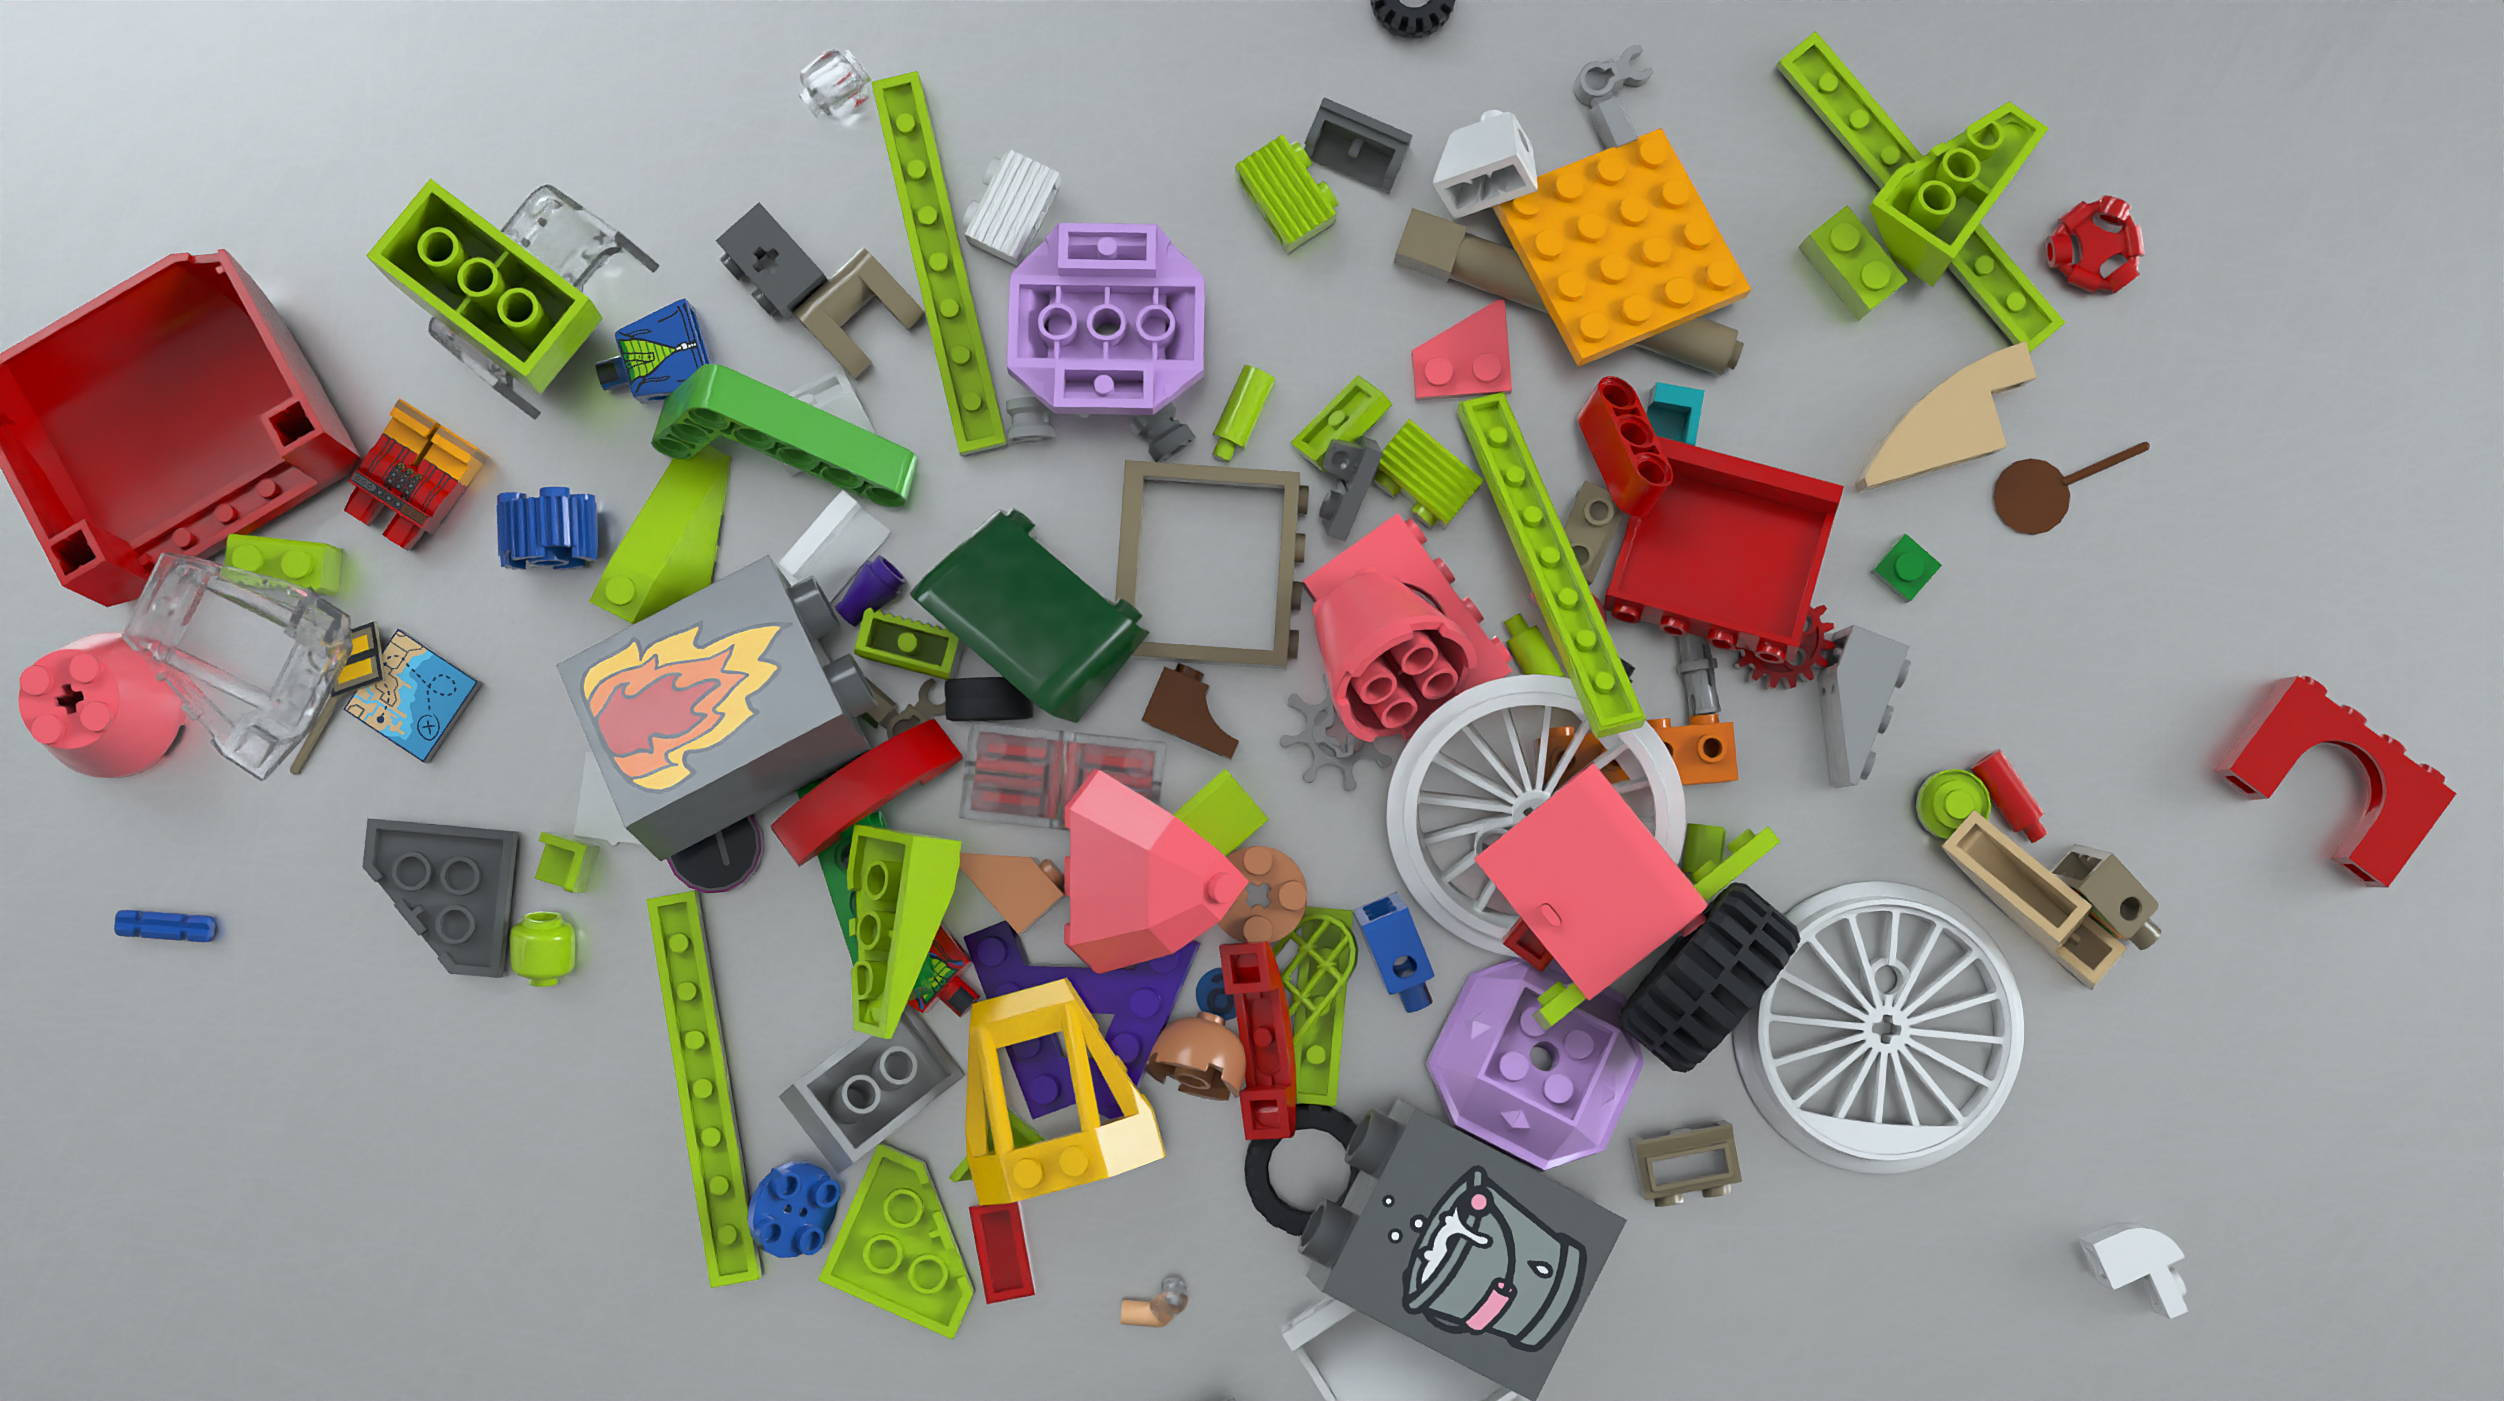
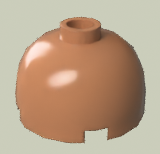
M1199 1012L1196 1018L1184 1017L1170 1022L1161 1031L1152 1048L1145 1068L1150 1076L1162 1084L1165 1083L1166 1076L1182 1083L1178 1087L1180 1092L1204 1099L1227 1101L1229 1100L1230 1093L1235 1098L1239 1097V1092L1245 1078L1246 1058L1243 1044L1234 1032L1224 1027L1226 1021L1223 1018L1212 1013Z

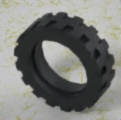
M1296 1104L1295 1131L1316 1129L1327 1132L1342 1143L1345 1151L1347 1150L1351 1137L1358 1126L1350 1117L1326 1105ZM1283 1138L1251 1140L1245 1158L1244 1172L1247 1191L1254 1207L1275 1228H1280L1290 1235L1300 1237L1314 1210L1305 1211L1289 1206L1277 1196L1269 1179L1268 1166L1272 1151ZM1351 1165L1347 1188L1338 1200L1334 1202L1340 1206L1343 1205L1360 1172L1359 1169Z

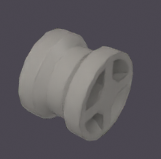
M1036 397L1014 398L1006 401V411L1012 418V426L1007 430L1008 441L1036 443L1056 439L1055 427L1050 424V414L1052 411Z

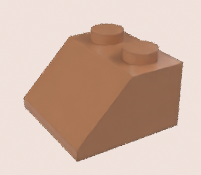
M960 853V869L1018 935L1026 933L1067 896L1064 895L1065 889L1063 888L1065 875L1051 859L1046 858L1040 862L1038 858Z

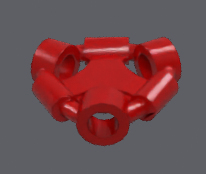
M2103 195L2099 200L2089 204L2081 201L2058 218L2059 226L2051 236L2046 238L2045 253L2049 267H2056L2067 276V283L2093 294L2097 289L2109 290L2115 294L2140 275L2138 271L2139 258L2145 256L2141 225H2135L2129 213L2131 209L2130 204L2122 199ZM2095 216L2104 223L2122 226L2118 233L2105 231L2094 224L2093 218ZM2069 235L2076 236L2079 245L2080 261L2075 264H2071L2073 247ZM2121 255L2127 260L2126 263L2106 278H2103L2101 275V265L2112 256Z

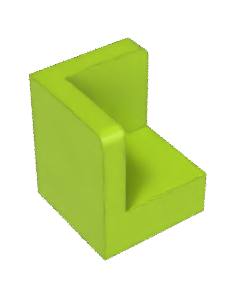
M541 831L538 841L546 844L535 879L563 887L565 891L571 893H585L600 846L555 832Z

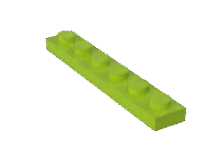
M1769 826L1756 835L1748 828L1726 846L1732 853L1719 865L1711 858L1694 871L1689 878L1693 881L1694 887L1708 901L1781 841ZM1559 980L1537 998L1542 1007L1532 1016L1545 1031L1587 998L1574 982L1565 987Z

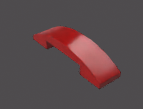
M935 719L926 721L883 742L834 773L783 813L770 825L771 829L800 867L841 840V832L917 782H920L923 786L961 761L963 756Z
M1268 941L1222 944L1219 946L1225 995L1234 994L1239 1038L1243 1044L1246 1058V1088L1239 1092L1245 1140L1292 1138L1295 1135L1296 1124L1295 1054L1287 999L1276 959Z

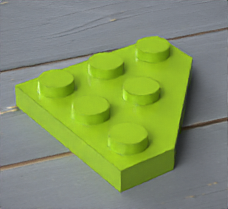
M880 1142L875 1149L818 1281L953 1340L975 1291L925 1161Z

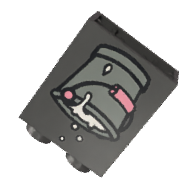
M1398 1098L1388 1116L1371 1108L1358 1124L1345 1153L1344 1161L1359 1169L1360 1172L1343 1205L1340 1206L1327 1198L1323 1199L1312 1213L1300 1238L1298 1253L1313 1260L1306 1277L1321 1292L1530 1401H1536L1627 1219Z

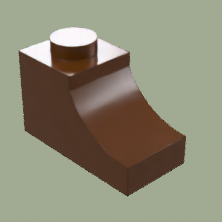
M1181 663L1177 664L1175 671L1164 666L1141 721L1232 761L1239 740L1225 733L1212 718L1206 701L1210 686L1202 682L1205 674Z

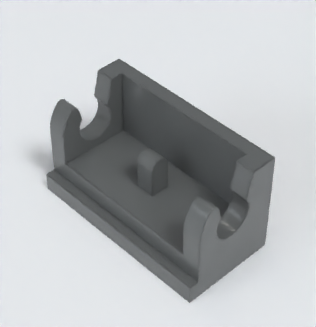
M1323 97L1305 140L1304 150L1310 161L1390 194L1410 148L1412 134Z

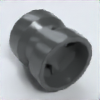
M1172 402L1168 403L1154 415H1137L1129 423L1137 437L1148 438V453L1155 462L1162 463L1187 447L1196 438L1187 424H1181L1179 420H1174L1176 407Z

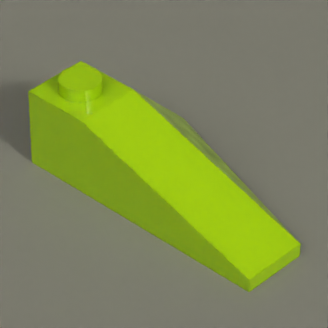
M854 824L847 869V890L856 891L857 918L849 920V936L857 937L859 961L851 969L853 1030L883 1039H892L954 893L956 877L960 868L959 856L962 841Z

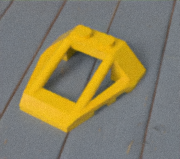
M1067 977L972 1004L969 1025L965 1134L967 1161L980 1206L1013 1203L1102 1180L1166 1157L1153 1107L1145 1095L1140 1094L1126 1073L1128 1069L1118 1055L1115 1056L1099 1032V1025ZM1063 1031L1082 1131L1016 1148L1013 1142L997 1049ZM1086 1045L1124 1116L1106 1120L1102 1124L1100 1123ZM987 1109L995 1148L992 1151H989Z

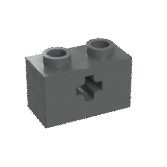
M760 202L715 240L725 252L719 260L738 281L744 275L751 280L757 287L751 293V296L769 316L778 310L788 321L794 316L792 312L828 280L824 273ZM767 256L778 266V269L773 274L769 270L764 269V266L761 264Z

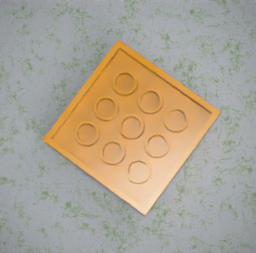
M1662 128L1639 136V140L1616 149L1611 147L1538 176V189L1536 192L1492 206L1578 367L1744 299L1751 291V287Z

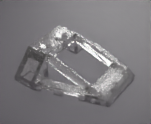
M172 552L161 553L121 634V637L131 649L148 664L159 682L165 680L184 702L181 708L192 721L198 719L213 737L210 743L223 757L260 781L266 780L311 731L353 650L350 616L311 590L282 579ZM206 590L285 628L283 633L296 640L270 692L177 648ZM277 602H280V603H283V604H285V605L294 607L295 610L293 611V610H291V609H289V608H287V607H285V606H283V605H281V604H279V603H277ZM184 673L258 709L242 714L237 725H235Z

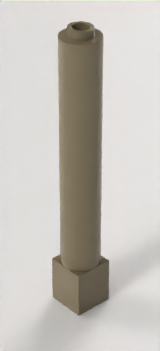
M1412 208L1393 263L1448 282L1450 278L1549 314L1514 249L1466 232L1467 227ZM1698 317L1633 345L1721 376L1725 368L1735 369L1744 343L1736 340L1738 330L1703 317Z

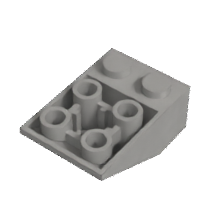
M1856 625L1849 626L1833 634L1831 642L1835 643L1834 649L1826 652L1825 660L1828 664L1820 669L1817 676L1830 786L1835 788L1858 785L1860 779L1866 780L1876 759V753L1870 751L1876 734H1883L1886 731L1894 708L1888 705L1894 687H1902L1911 665V661L1905 659L1910 646Z

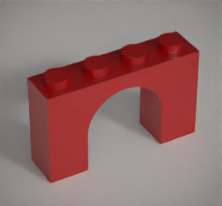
M2305 675L2281 679L2214 769V772L2252 800L2269 799L2296 761L2308 749L2319 743H2328L2344 749L2361 766L2366 777L2368 795L2361 817L2332 855L2331 859L2368 887L2388 888L2457 793L2443 784L2446 778L2438 770L2424 763L2418 765L2404 755L2407 750L2399 741L2386 734H2380L2379 736L2365 726L2367 719L2360 712L2347 705L2338 706L2326 697L2327 689L2315 679Z

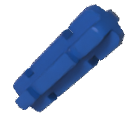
M119 910L116 913L114 924L115 934L125 937H139L141 935L142 938L177 941L186 940L187 938L190 942L204 943L212 941L215 932L214 918L202 915H190L189 917L188 914L150 911L142 913V911Z

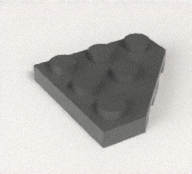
M368 818L363 869L374 882L379 883L395 903V908L417 935H421L438 955L437 959L449 974L493 978L503 977L518 832Z

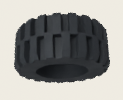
M1731 883L1709 903L1702 912L1707 917V920L1686 937L1681 935L1676 939L1668 951L1654 965L1649 974L1642 980L1620 1012L1619 1018L1622 1028L1672 1071L1686 1073L1692 1070L1697 1063H1701L1760 1000L1763 993L1772 985L1777 975L1790 960L1789 958L1795 953L1801 938L1797 927L1744 883Z

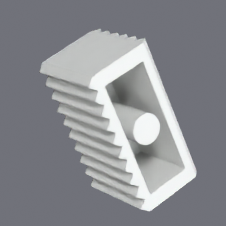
M1007 148L1001 160L994 157L990 162L983 178V184L987 185L988 188L981 202L973 200L964 215L962 226L967 228L965 237L969 244L1013 265L1019 266L1026 257L1036 233L1039 231L1040 225L1060 188L1061 178L1057 171Z

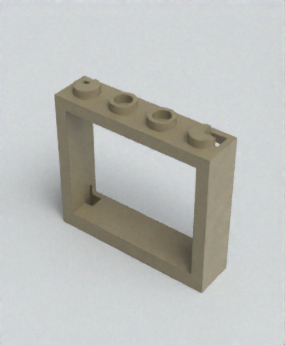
M1125 460L1115 603L1121 597L1135 608L1137 604L1145 479L1284 489L1273 651L1142 642L1129 659L1286 670L1288 658L1297 659L1299 630L1290 629L1291 610H1301L1302 582L1293 581L1294 562L1304 563L1306 534L1296 533L1297 515L1307 514L1309 486L1300 485V472Z

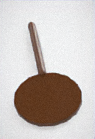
M2142 442L2065 477L2058 468L2044 460L2029 458L2016 461L2004 469L1995 482L1993 502L1996 513L2006 526L2017 533L2035 535L2048 532L2061 523L2068 511L2071 496L2069 485L2148 451L2150 444Z

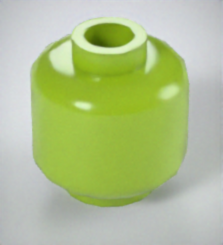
M538 911L525 914L523 921L514 925L511 929L510 955L512 971L518 976L527 978L528 984L531 986L548 987L556 985L558 978L570 973L575 966L574 927L567 921L562 920L560 913Z

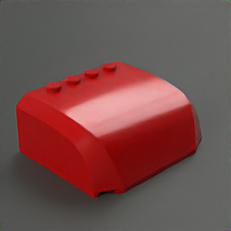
M218 249V253L193 256L188 252L170 254L0 353V468L61 585L107 608L144 596L225 548L229 534L247 535L346 477L361 459L324 389L285 322L252 277L225 249Z

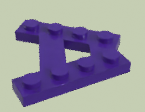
M1006 920L963 937L986 999L1067 977L1090 1013L1115 1014L1104 1039L1115 1056L1118 1055L1128 1069L1126 1073L1138 1090L1145 1076V1065L1161 1031L1166 1027L1201 943L1192 940L1174 954L1138 963L1134 969L1119 968L1098 974L1089 967L1030 965L1019 935ZM1056 1033L1005 1046L1032 1120L1076 1104L1068 1057L1064 1056ZM1088 1058L1098 1113L1109 1119L1124 1116L1094 1058Z

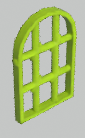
M1312 914L1303 917L1295 929L1282 938L1272 950L1276 958L1290 939L1300 946L1297 949L1299 953L1284 972L1280 973L1283 987L1294 996L1291 998L1292 1004L1288 1007L1290 1017L1301 1003L1313 1013L1295 1037H1293V1046H1297L1340 990L1347 985L1357 966L1359 949L1355 935L1345 922L1333 915ZM1316 919H1324L1307 942L1296 933L1305 923ZM1334 923L1342 929L1346 936L1330 956L1325 959L1315 950L1317 947L1315 944L1328 927ZM1349 944L1351 949L1350 963L1343 975L1334 966L1337 965L1336 959ZM1309 954L1320 964L1317 966L1319 970L1303 990L1299 991L1289 982L1292 979L1290 975L1305 956ZM1328 971L1338 980V983L1317 1007L1308 999L1311 997L1309 993Z

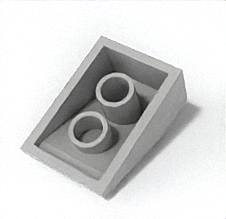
M906 1004L892 1039H883L862 1032L793 1083L778 1097L837 1174H840L965 1075L915 1010Z

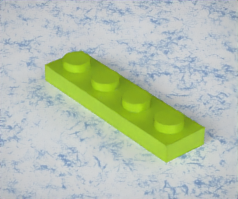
M1306 906L1303 917L1312 914L1333 915L1345 922L1352 931L1353 910ZM1316 919L1305 923L1302 927V939L1307 942L1324 919ZM1332 923L1315 944L1317 945L1315 950L1327 959L1346 936L1338 925ZM1349 944L1336 959L1337 965L1334 966L1343 975L1349 965ZM1309 954L1299 964L1297 983L1299 991L1303 990L1319 970L1317 966L1320 964ZM1327 971L1309 993L1311 997L1308 999L1318 1007L1338 983V980ZM1347 985L1340 990L1297 1046H1294L1296 1103L1336 1106ZM1302 1003L1295 1011L1293 1037H1295L1313 1014Z

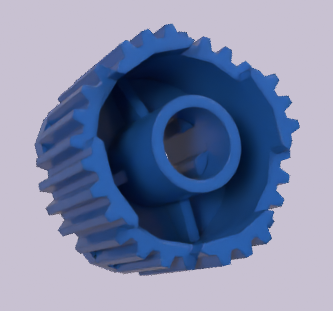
M568 487L540 488V496L537 498H527V494L520 492H505L497 495L498 556H500L501 567L506 569L512 568V570H526V561H529V565L553 566V570L585 568V560H597L598 529L595 495H570V488Z

